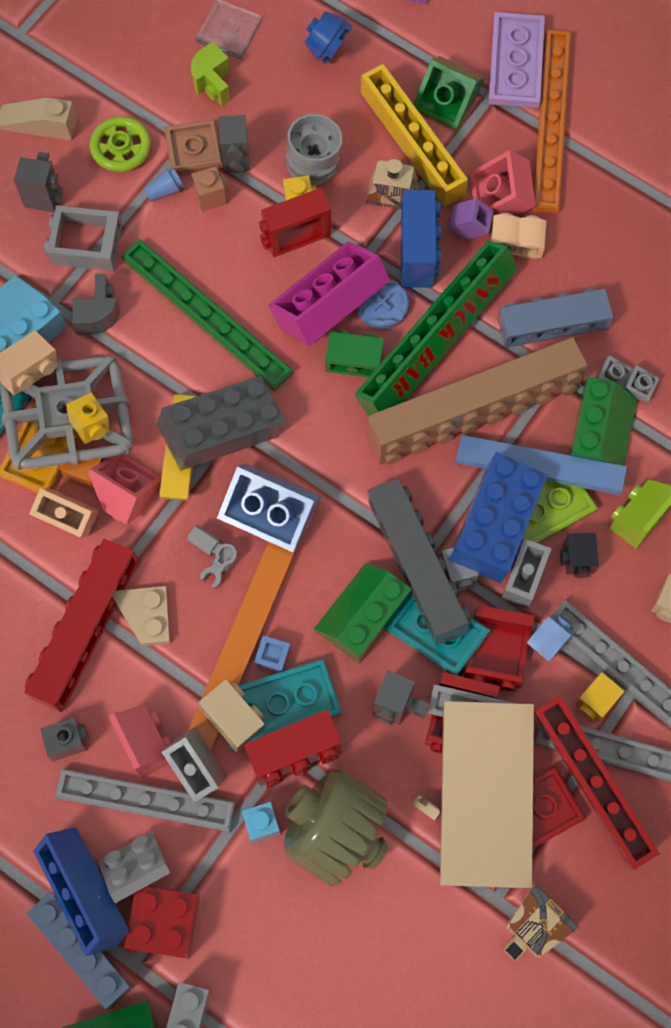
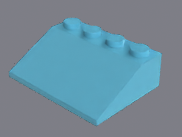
M13 276L0 287V352L34 330L49 343L67 328L61 312L45 296L17 276Z

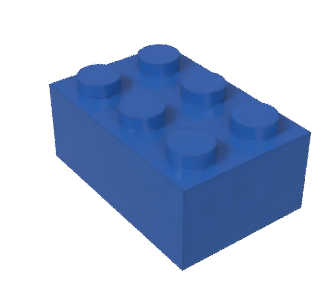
M403 190L401 209V287L433 288L434 278H439V265L441 264V249H439L441 225H439L440 201H435V190Z

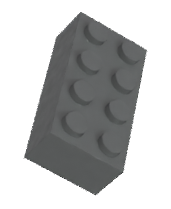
M262 376L163 407L157 421V426L180 471L277 438L286 421Z

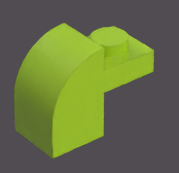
M212 41L199 50L192 59L193 85L198 95L206 91L212 100L216 99L221 106H224L230 101L229 87L222 80V78L230 74L229 58Z

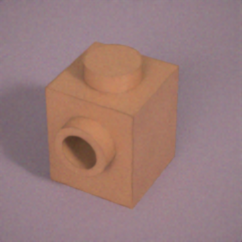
M217 166L191 174L194 191L202 212L227 204L225 191L229 190L225 175H219Z

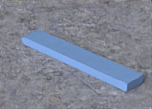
M461 436L456 456L457 464L486 469L495 452H498L547 474L546 481L616 495L622 494L627 466L471 436Z

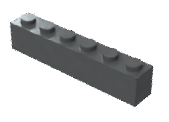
M396 478L368 489L369 506L406 584L412 588L411 594L435 645L438 646L467 634L469 622H471L470 614L466 606H460L457 600L459 593L453 581L449 582L445 575L447 568L441 556L436 557L434 553V540L429 532L425 534L421 526L424 524L420 511L418 509L414 510L410 503L412 496L408 487H402L399 479Z

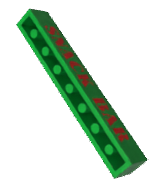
M487 240L355 392L354 395L366 415L369 416L403 403L518 268L508 246Z

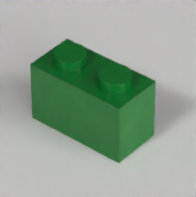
M345 330L330 331L325 358V372L369 378L381 364L384 338H379L374 334L355 335Z

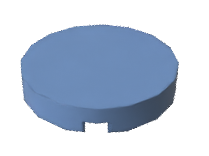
M390 279L378 293L373 294L356 309L357 315L364 324L371 328L379 330L392 329L401 324L407 316L409 308L408 294L405 289L399 286V283Z

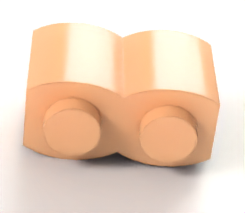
M511 213L494 215L491 224L490 241L508 246L512 256L516 255L533 259L542 258L545 248L546 220L534 215L524 218L513 216Z

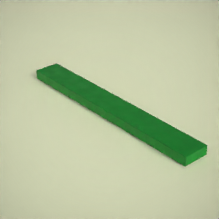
M138 239L121 255L122 260L255 376H262L265 384L274 392L293 374V370L141 239Z

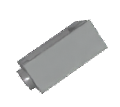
M56 205L55 213L49 219L50 239L46 238L44 252L48 255L51 265L114 271L122 230L119 212ZM64 222L104 226L105 231L101 252L59 248Z

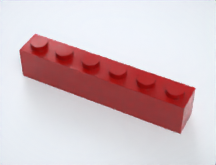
M104 538L100 546L98 545L94 549L91 556L92 561L88 569L83 571L79 578L78 589L74 596L72 595L68 599L64 616L61 621L55 624L49 645L41 651L38 660L39 664L35 672L28 676L25 683L26 689L24 693L28 697L59 712H63L117 606L112 597L114 592L125 590L140 561L134 550Z
M561 695L534 710L537 720L628 866L635 870L660 854Z

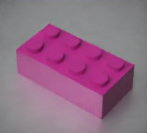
M348 241L272 301L268 307L282 331L310 346L320 340L332 327L338 325L353 310L358 309L369 297L378 293L390 279L379 255Z

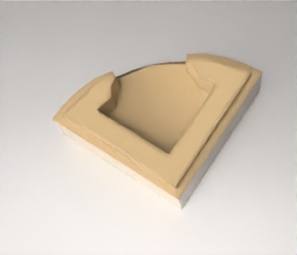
M420 794L416 795L411 802L434 821L441 813L438 807Z

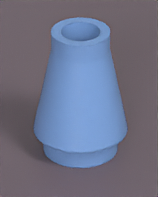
M172 168L169 171L167 169L163 171L148 186L144 187V190L152 202L180 192L179 189L184 187L175 169Z

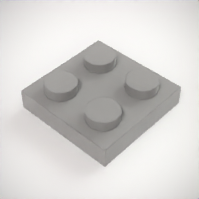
M152 831L144 836L135 838L131 843L118 850L109 852L105 857L98 860L109 894L114 903L170 874L158 841Z

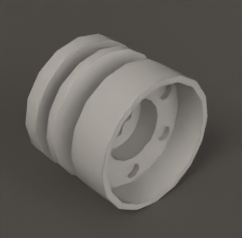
M307 114L299 117L291 124L287 136L286 168L293 178L309 175L311 185L318 186L327 183L336 175L339 169L342 148V132L339 126L331 118L321 114Z

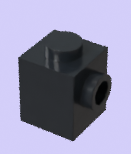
M596 533L567 534L563 542L564 548L560 549L561 566L565 565L566 574H574L576 578L590 577L599 566Z

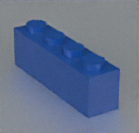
M74 827L45 834L33 852L85 956L115 948L127 935L129 929L124 917L111 898L108 888L99 873V869L88 852L86 844L77 828Z

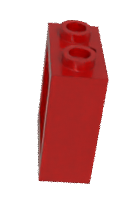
M321 187L261 210L262 221L259 222V227L262 234L260 239L264 249H270L273 258L331 236V208Z

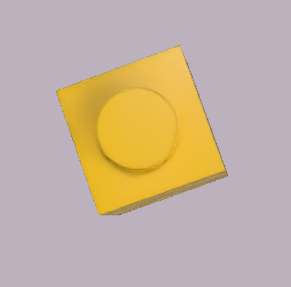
M601 672L575 704L579 706L578 711L590 721L594 719L598 723L625 691Z

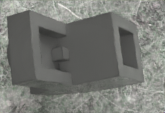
M95 274V298L73 299L72 324L77 335L103 333L110 329L119 317L120 308L117 299L114 298L113 284H109L106 274Z

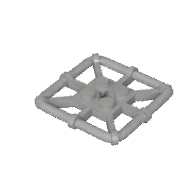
M110 355L107 357H91L61 362V359H58V367L51 373H56L58 385L38 388L32 384L30 388L22 390L35 398L37 408L14 411L12 393L0 383L3 406L1 420L6 428L8 450L13 462L12 465L18 470L71 463V466L78 465V462L114 457L124 453L128 454L133 449V434L128 413L130 403L128 397L125 396L121 370L117 359ZM96 368L85 381L65 384L63 372ZM108 372L111 376L114 397L96 400L103 410H117L121 435L110 429V432L102 438L114 444L113 446L76 451L73 435L78 433L70 423L68 413H60L63 410L62 407L91 393V390ZM39 420L40 430L20 451L17 424ZM67 437L69 452L30 458L46 439Z

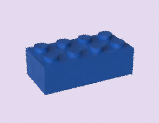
M495 452L487 465L448 560L501 583L511 569L548 475Z

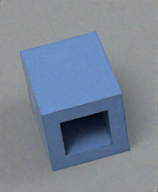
M551 614L527 641V644L547 661H551L575 633L571 629L573 625L564 616Z

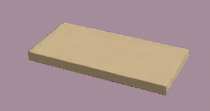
M443 701L440 885L532 888L534 704Z

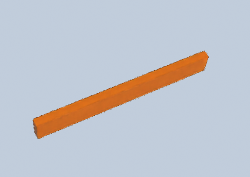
M546 29L534 179L536 206L532 208V211L559 212L571 32Z
M268 541L201 700L225 679L230 685L233 683L241 684L296 550L291 552ZM197 708L188 731L195 727L212 753L220 733L200 709Z

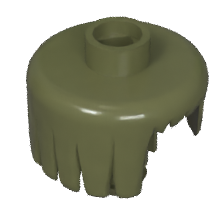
M344 770L329 772L312 789L307 785H303L295 793L285 812V816L292 820L284 838V853L286 857L329 886L342 883L338 877L346 879L352 874V871L345 864L357 867L362 861L364 868H376L385 857L388 845L383 837L377 839L379 832L368 820L382 826L384 820L380 813L383 815L387 814L385 798Z

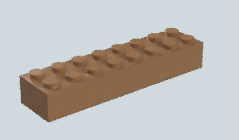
M569 338L369 415L367 420L368 441L379 465L386 462L387 464L396 463L406 454H419L425 451L428 446L437 442L438 444L447 443L453 439V436L460 433L464 435L470 434L483 424H496L506 415L512 413L518 415L537 403L544 405L552 401L555 396L560 394L567 396L574 393L580 386L587 363L574 338Z

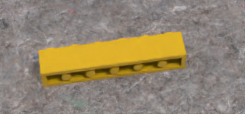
M381 64L361 75V94L430 190H435V197L440 201L443 208L466 196L467 177L385 65Z

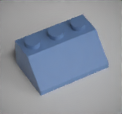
M245 463L237 466L217 518L291 552H295L312 522L322 496Z

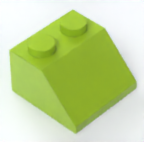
M648 480L643 487L638 484L629 494L628 498L631 501L625 507L621 504L612 514L611 518L614 521L609 529L637 549L670 510L671 485L653 480Z

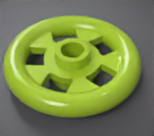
M113 117L103 121L93 131L89 144L90 153L96 163L104 169L114 172L129 171L141 165L148 157L151 149L150 134L142 123L133 118ZM116 127H127V133L116 131ZM103 135L110 136L107 144L100 143ZM139 136L141 143L133 145L132 137ZM108 151L115 156L112 160L104 156ZM133 152L135 156L131 159L125 160L123 156Z

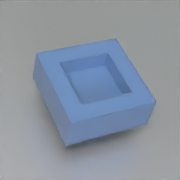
M263 635L254 665L282 672L291 644Z

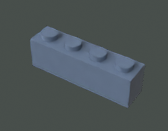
M591 288L573 295L563 293L551 299L536 298L529 303H509L500 308L497 320L504 347L509 348L607 330L614 317L606 289L596 290Z
M49 892L26 913L105 1009H112L134 988L132 983L105 951L85 956L54 893Z

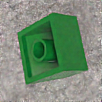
M441 56L433 58L429 63L413 105L418 111L454 129H458L474 104L485 78Z

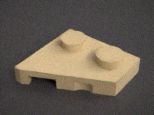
M166 586L118 590L114 592L112 597L141 646L171 644Z

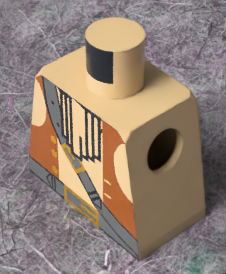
M391 159L388 162L377 161L370 179L366 204L402 209L403 190H419L415 167L402 164L397 159Z
M535 884L528 890L505 926L514 937L506 944L503 950L515 962L527 950L535 958H539L577 930L579 926Z

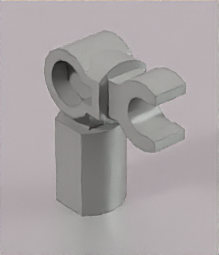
M196 525L188 535L187 541L209 556L216 555L211 561L213 563L212 566L205 568L201 572L200 579L205 581L208 575H215L216 580L213 582L212 587L217 589L222 584V574L224 572L227 573L230 567L237 563L238 553L233 545L220 544L221 540Z

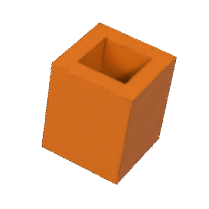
M100 458L78 462V465L71 466V463L61 464L59 468L65 480L95 491L88 473L91 468L104 460Z

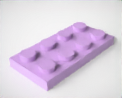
M494 13L488 104L539 108L545 16Z

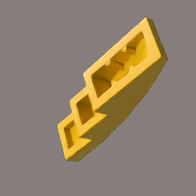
M174 394L173 404L197 396ZM167 444L165 447L159 497L161 499L189 501L190 483L194 466L180 471Z

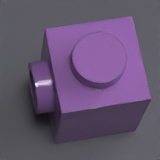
M478 198L454 204L448 228L463 240L488 235L494 211Z

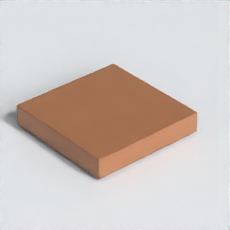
M215 119L164 127L171 169H175L178 175L191 174L217 166V169L223 168Z

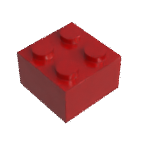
M144 887L135 892L128 925L129 932L126 936L124 949L189 959L200 897L196 894L152 887Z

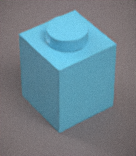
M271 802L242 811L252 844L281 835Z

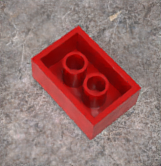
M328 709L244 744L259 785L263 786L266 784L267 788L282 783L284 781L282 777L291 773L299 776L310 771V765L321 761L322 765L333 762L339 758L337 754L342 752V742Z

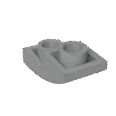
M610 355L604 358L596 375V378L616 382L636 397L637 400L644 402L650 400L659 381L657 376L637 365L631 368Z

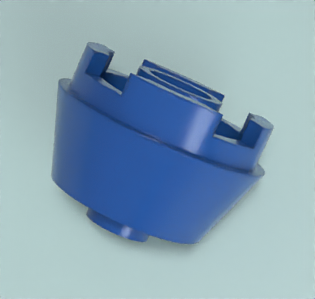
M324 11L319 20L314 17L306 29L309 35L304 43L316 60L319 59L327 64L329 59L335 54L345 35L353 26L345 20L346 17Z

